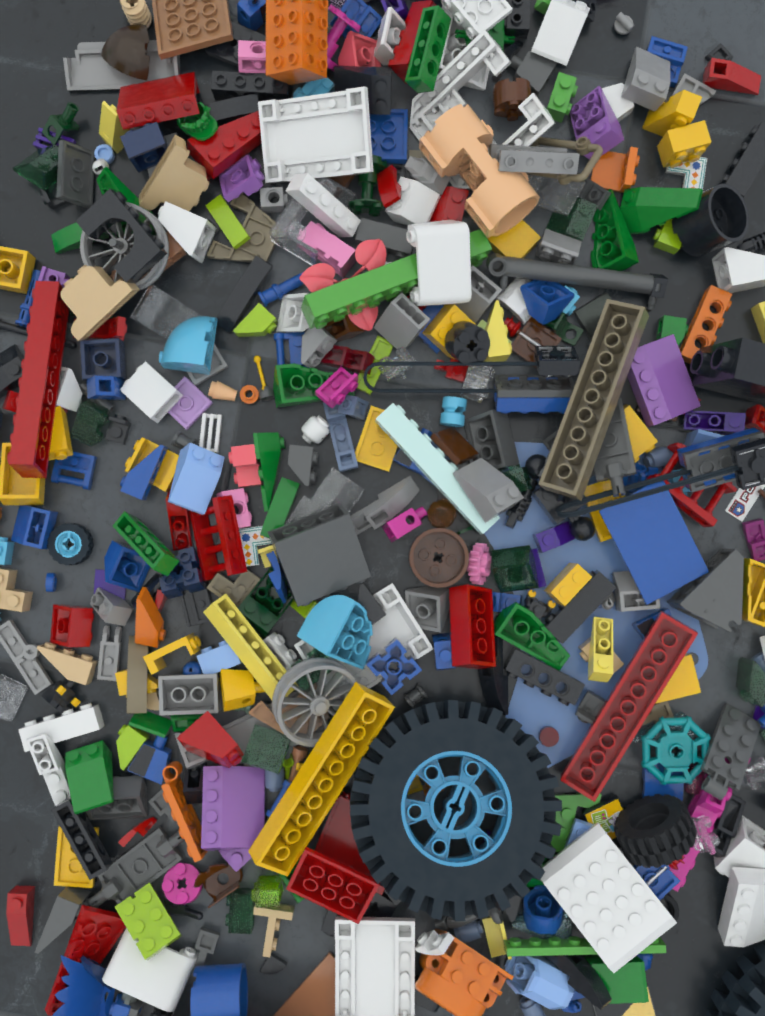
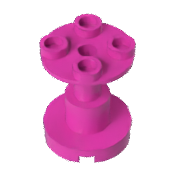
M330 5L328 10L337 17V20L327 35L328 68L334 72V66L339 65L333 62L331 58L339 47L336 44L347 25L358 33L361 26L346 17L347 15L341 10Z

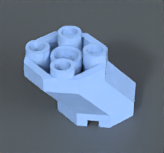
M512 956V959H507L505 971L514 977L512 980L506 978V984L515 994H522L548 1009L556 1010L568 1007L574 994V988L568 984L570 976L563 973L555 964L542 956Z

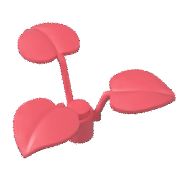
M366 240L357 246L355 259L358 264L363 266L352 277L359 275L365 268L370 271L385 265L387 253L382 240ZM318 263L309 267L299 278L311 293L331 286L334 283H339L334 279V268L326 263ZM378 306L372 309L366 307L357 315L348 314L351 322L357 327L370 331L378 316Z

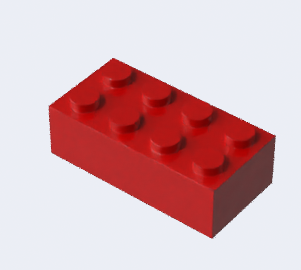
M468 584L449 588L452 667L471 669L496 667L492 589Z

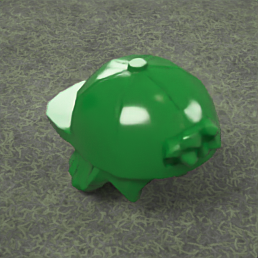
M198 102L200 114L177 118L176 120L178 126L186 135L199 141H205L215 134L218 129V123L209 114L211 108Z

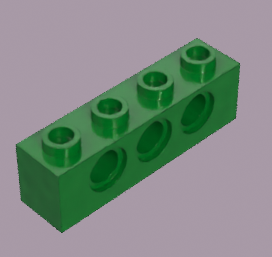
M439 5L423 8L405 78V82L417 93L433 92L451 22V18Z
M124 511L114 523L113 527L153 570L168 576L179 563L177 557L139 518Z

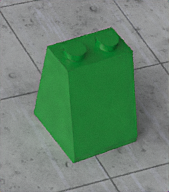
M599 955L584 956L606 986L612 998L609 1004L649 1002L645 964L638 956H635L615 973L607 967Z

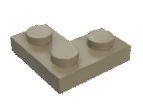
M247 569V572L240 573L237 579L232 582L217 572L206 588L218 597L227 594L238 608L261 578Z

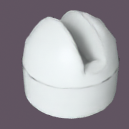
M100 158L94 161L92 169L95 174L100 175L103 169L99 170L97 167L101 165L103 168L107 167L109 169V164L106 160Z

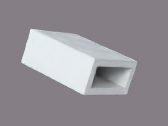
M146 361L136 369V372L123 383L120 389L123 394L156 423H159L183 396Z

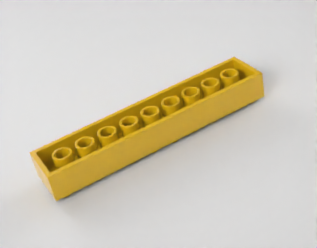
M357 682L354 683L248 852L255 865L288 877L304 849L356 770L362 756L368 751V746L378 735L394 710L395 706L385 696Z

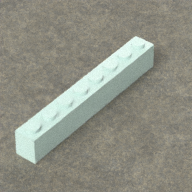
M392 403L375 419V422L480 535L484 534L500 517L496 516L490 521L484 522L453 475L455 471L459 470L453 462L449 463L444 458L446 456L440 448L436 449L431 444L432 440L426 433L422 435L418 430V424L413 419L409 420L405 416L406 412L400 405L395 406Z

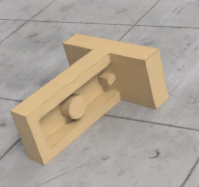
M261 900L256 901L253 915L268 917L263 957L270 958L272 950L276 951L278 938H274L275 931H279L281 919L292 921L295 906Z

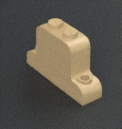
M177 135L173 137L139 194L140 207L146 210H153L161 202L165 203L166 201L190 211L193 206H197L201 193L208 189L209 181L207 180L205 167L188 158L190 151L187 150L186 142Z
M87 265L82 266L77 271L78 275L75 278L67 280L64 283L65 287L61 291V298L77 317L71 326V333L77 341L87 340L140 290L135 283H127L122 278L114 282L102 267Z

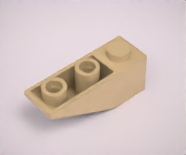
M50 642L37 646V649L67 680L83 685H88L92 682L98 663L97 660L93 659L92 655L75 654L73 649L63 648L62 650L56 648L57 645Z

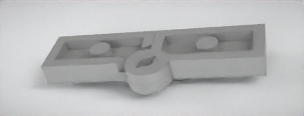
M12 619L0 626V642L34 695L52 685V680L37 659L40 655V651L37 649L38 645H28Z

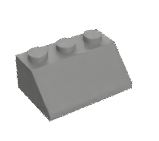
M218 673L158 676L159 715L204 714L207 711L212 714L221 711L222 694Z

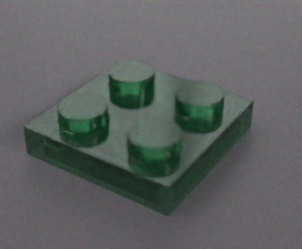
M255 724L241 762L280 774L291 740L278 731Z

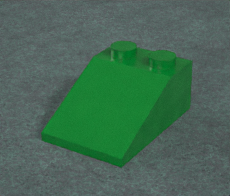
M102 740L66 752L65 769L74 813L79 814L114 802L112 752Z

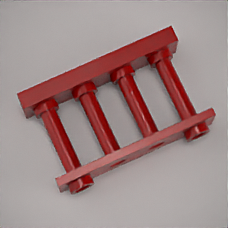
M679 442L669 445L667 448L674 454L661 474L649 475L647 479L671 473L679 461L677 449L687 446ZM668 479L664 480L666 485L671 484L668 482ZM732 482L717 485L718 489L705 509L700 507L697 502L704 489L693 492L690 497L683 493L682 489L684 486L669 490L679 509L702 527H713L718 520L712 516V511L724 493L736 492L737 488L732 485Z
M232 495L212 498L213 506L207 507L204 515L189 510L203 581L211 580L217 572L220 573L225 570L227 571V576L247 572ZM215 513L217 525L210 526L208 515ZM219 532L221 544L214 545L212 534ZM223 551L225 563L218 564L216 553Z

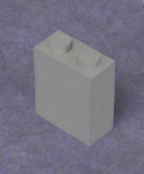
M400 293L389 304L373 328L402 353L412 344L430 318L403 293Z

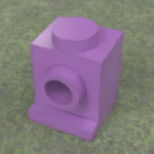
M42 266L38 281H54L56 277V281H59L64 288V283L70 277L66 273Z

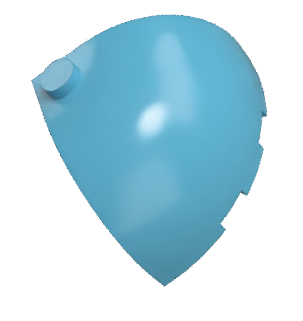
M209 316L192 317L175 327L166 341L164 350L160 351L159 363H161V366L164 369L210 375L218 318Z
M333 595L323 599L313 607L301 626L297 637L323 654L363 670L370 654L371 646L369 645V640L373 632L371 621L367 617V611L361 604L344 595Z

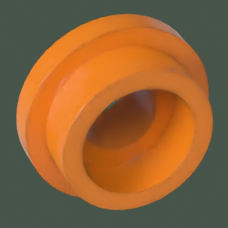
M246 385L240 391V398L246 404H253L259 398V391L253 385ZM252 391V396L246 397V393Z

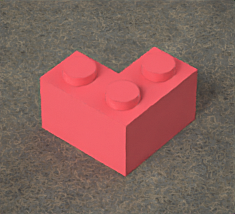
M254 444L231 447V452L228 453L230 464H233V467L236 468V473H234L235 484H238L240 488L263 485V481L260 480L258 473L261 463L256 459Z

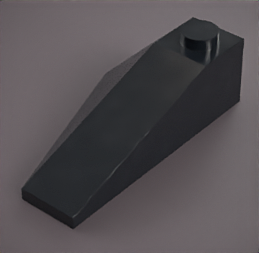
M16 344L0 353V398L7 395L8 390L13 391L18 388L19 378L22 377L21 361L24 359V356Z

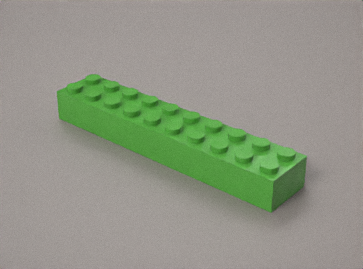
M481 229L470 232L471 266L473 265L477 268L483 264V260L488 258L487 255L492 250L487 237ZM416 253L305 295L301 310L309 328L316 327V329H321L330 321L339 322L348 314L357 315L363 311L362 309L366 307L370 309L375 308L384 300L390 302L400 293H404V295L410 294L412 288L418 286Z

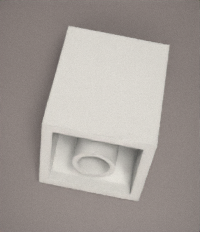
M551 0L531 52L567 66L590 11L587 4L582 1Z
M165 201L164 205L159 209L158 220L192 258L199 263H203L217 228L207 219Z
M726 247L712 258L718 288L729 293H735L765 286V255Z
M742 815L736 836L731 838L725 857L717 858L714 856L715 869L727 877H730L732 867L765 869V830Z

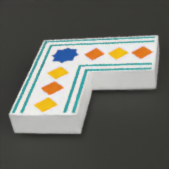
M700 157L699 160L692 163L688 161L682 162L681 165L674 168L668 166L665 173L684 176L682 188H701L703 190L707 158Z
M263 526L239 529L246 567L260 565L257 551L258 546L272 544L269 538L260 535Z

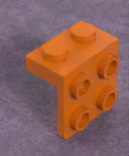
M630 147L626 154L606 152L600 157L593 168L591 180L606 190L612 189L613 191L624 193L625 189H630L631 186L635 185L637 174H634V170L638 166L640 156L637 155L638 148Z

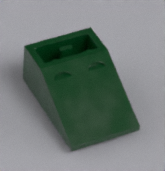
M271 567L238 607L239 611L262 639L267 637L294 600L287 585V602L282 603L268 575L273 572Z

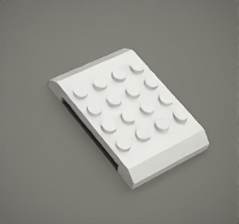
M368 87L258 102L265 183L290 182L294 174L309 173L314 179L373 172Z
M393 583L373 594L386 615L372 625L373 635L370 636L369 640L371 650L368 660L377 652L383 655L386 652L384 647L394 638H397L407 650L404 654L406 658L411 655L416 660L434 649ZM303 640L294 644L303 661L317 657L338 661L348 669L357 683L369 689L381 682L383 678L381 674L376 677L367 665L362 670L323 654ZM391 662L390 667L388 668H394L396 670L398 668L397 664L399 663ZM321 670L311 672L317 683ZM327 670L324 687L337 673L336 671ZM343 676L333 690L348 684L347 678ZM349 692L334 699L344 700ZM332 706L335 711L339 709L337 706Z
M598 822L556 854L553 859H550L541 866L545 871L541 878L543 884L613 973L677 924L676 920Z
M335 916V1016H415V918L362 917L360 923L357 924L347 918Z

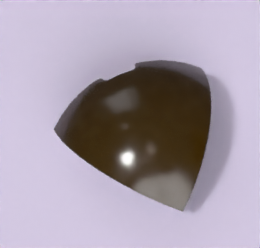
M128 25L114 32L105 42L101 56L116 70L131 77L147 81L150 57L147 55L149 36L146 25Z

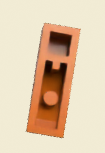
M142 587L136 599L135 643L158 648L160 641H164L166 636L164 620L147 587Z

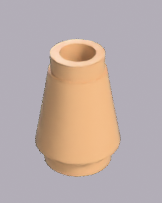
M212 381L208 396H211L212 399L235 401L237 390L219 381Z

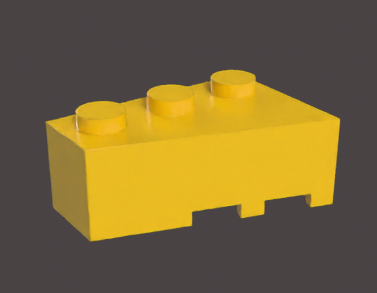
M686 90L678 92L671 96L669 101L663 102L656 111L649 109L642 129L663 137L667 130L689 125L695 117L702 96Z
M744 558L742 620L765 627V564L750 558Z

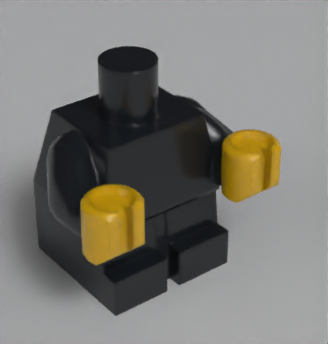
M529 590L524 600V607L531 610L541 620L542 617L544 618L551 613L556 603L552 600H549L547 604L540 600L538 601V599L534 598L536 592Z
M61 680L50 686L42 695L61 714L66 710L65 707L69 703L77 707L81 702L75 697V692L71 690L76 682L70 680L66 684Z

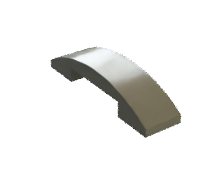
M129 636L127 714L147 713L148 667L143 657L148 655L149 646L136 644L135 636Z

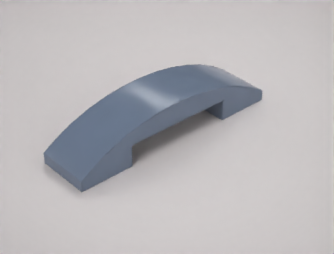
M323 402L327 422L330 425L329 430L339 472L358 468L346 415L337 412L338 404L332 409Z

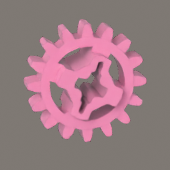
M475 543L473 551L469 553L467 572H469L468 576H470L472 584L484 585L486 577L491 573L492 556H490L489 547L485 543Z

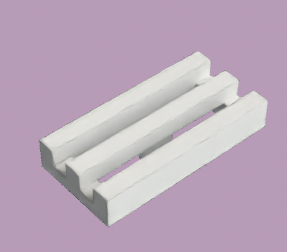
M202 414L200 447L204 448L207 418H210L207 448L205 449L219 453L223 415ZM214 419H217L215 445L213 449L211 448Z

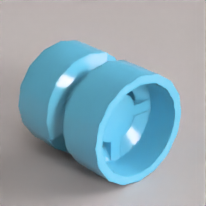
M451 396L443 397L442 409L444 412L441 413L439 424L450 427H464L465 415H463V412L466 411L467 399Z

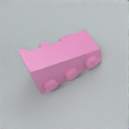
M310 221L297 238L298 244L322 263L332 266L335 273L342 278L345 277L356 263L355 249L341 241L334 234L326 231L320 223L315 224Z

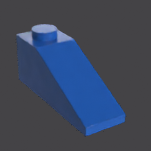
M159 445L130 470L127 476H124L121 480L120 491L146 501L168 447Z

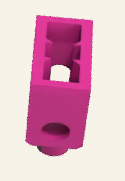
M422 506L415 511L413 508H410L384 524L382 528L392 543L422 524L421 520L427 517L428 514Z

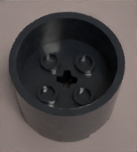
M719 184L703 191L698 210L680 218H672L673 233L678 235L683 244L681 248L689 255L696 257L740 241L745 237L749 227L747 205L741 194L729 184Z

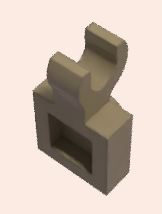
M668 701L656 703L642 725H646L651 721L656 724L662 716L664 718H674Z

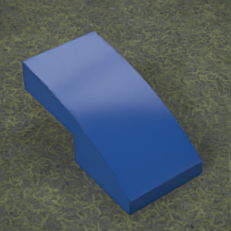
M492 592L494 612H501L515 602L520 605L522 603V595Z

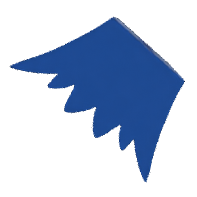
M61 955L62 963L70 974L61 977V979L69 986L55 994V997L65 1004L57 1009L52 1016H111L109 1011L114 1000L115 988H112V990L106 988L85 970L82 963ZM108 992L109 994L105 1002V993Z

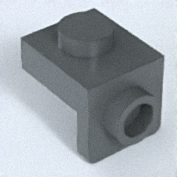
M588 690L578 705L575 715L582 722L592 725L595 717L604 705L605 699Z

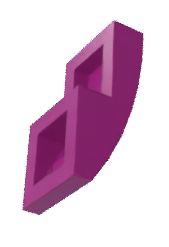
M759 518L743 522V531L751 558L755 561L765 560L764 520Z

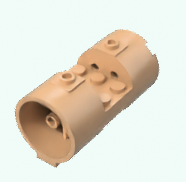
M459 104L446 111L435 121L436 125L431 132L427 131L420 138L419 149L440 177L460 174L473 191L471 197L466 199L465 210L487 239L490 236L501 235L516 226L539 202L540 197L529 184L526 172L498 171L499 162L495 158L492 159L488 153V148L493 141V130L483 120L479 119L468 104L465 107Z

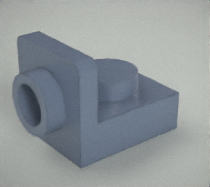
M346 395L345 400L339 405L337 412L365 421L369 402L357 396Z

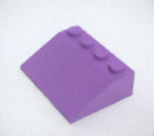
M674 334L637 348L627 377L646 427L657 425L701 406Z
M204 766L201 849L205 851L250 849L265 825V767L231 766L227 768L225 766Z

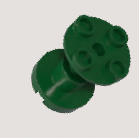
M372 155L373 172L357 174L358 185L362 187L361 199L348 203V208L354 215L369 213L370 216L376 217L380 216V212L386 209L381 201L373 199V187L377 186V174L387 168V161H382L380 156Z

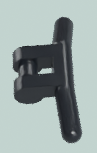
M166 896L164 897L165 908L170 915L188 916L197 920L203 918L202 912L188 908L187 904L173 906V903Z

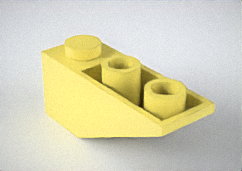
M103 101L99 135L118 154L124 148L120 136L131 129L123 130L116 111L117 108L113 104L109 106Z
M496 300L493 304L485 327V331H487L490 339L488 356L483 362H504L512 353L511 343H508L507 339L508 328L507 325H504L503 321L504 311L500 307L499 300Z
M593 617L588 658V680L608 683L613 675V619Z

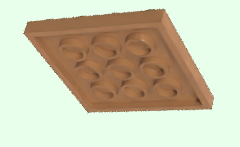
M152 0L158 55L161 60L234 40L228 0Z

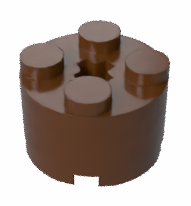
M508 78L497 82L493 87L494 115L505 117L508 121H516L519 116L524 115L518 106L531 95L530 82L524 78H516V81L509 82Z

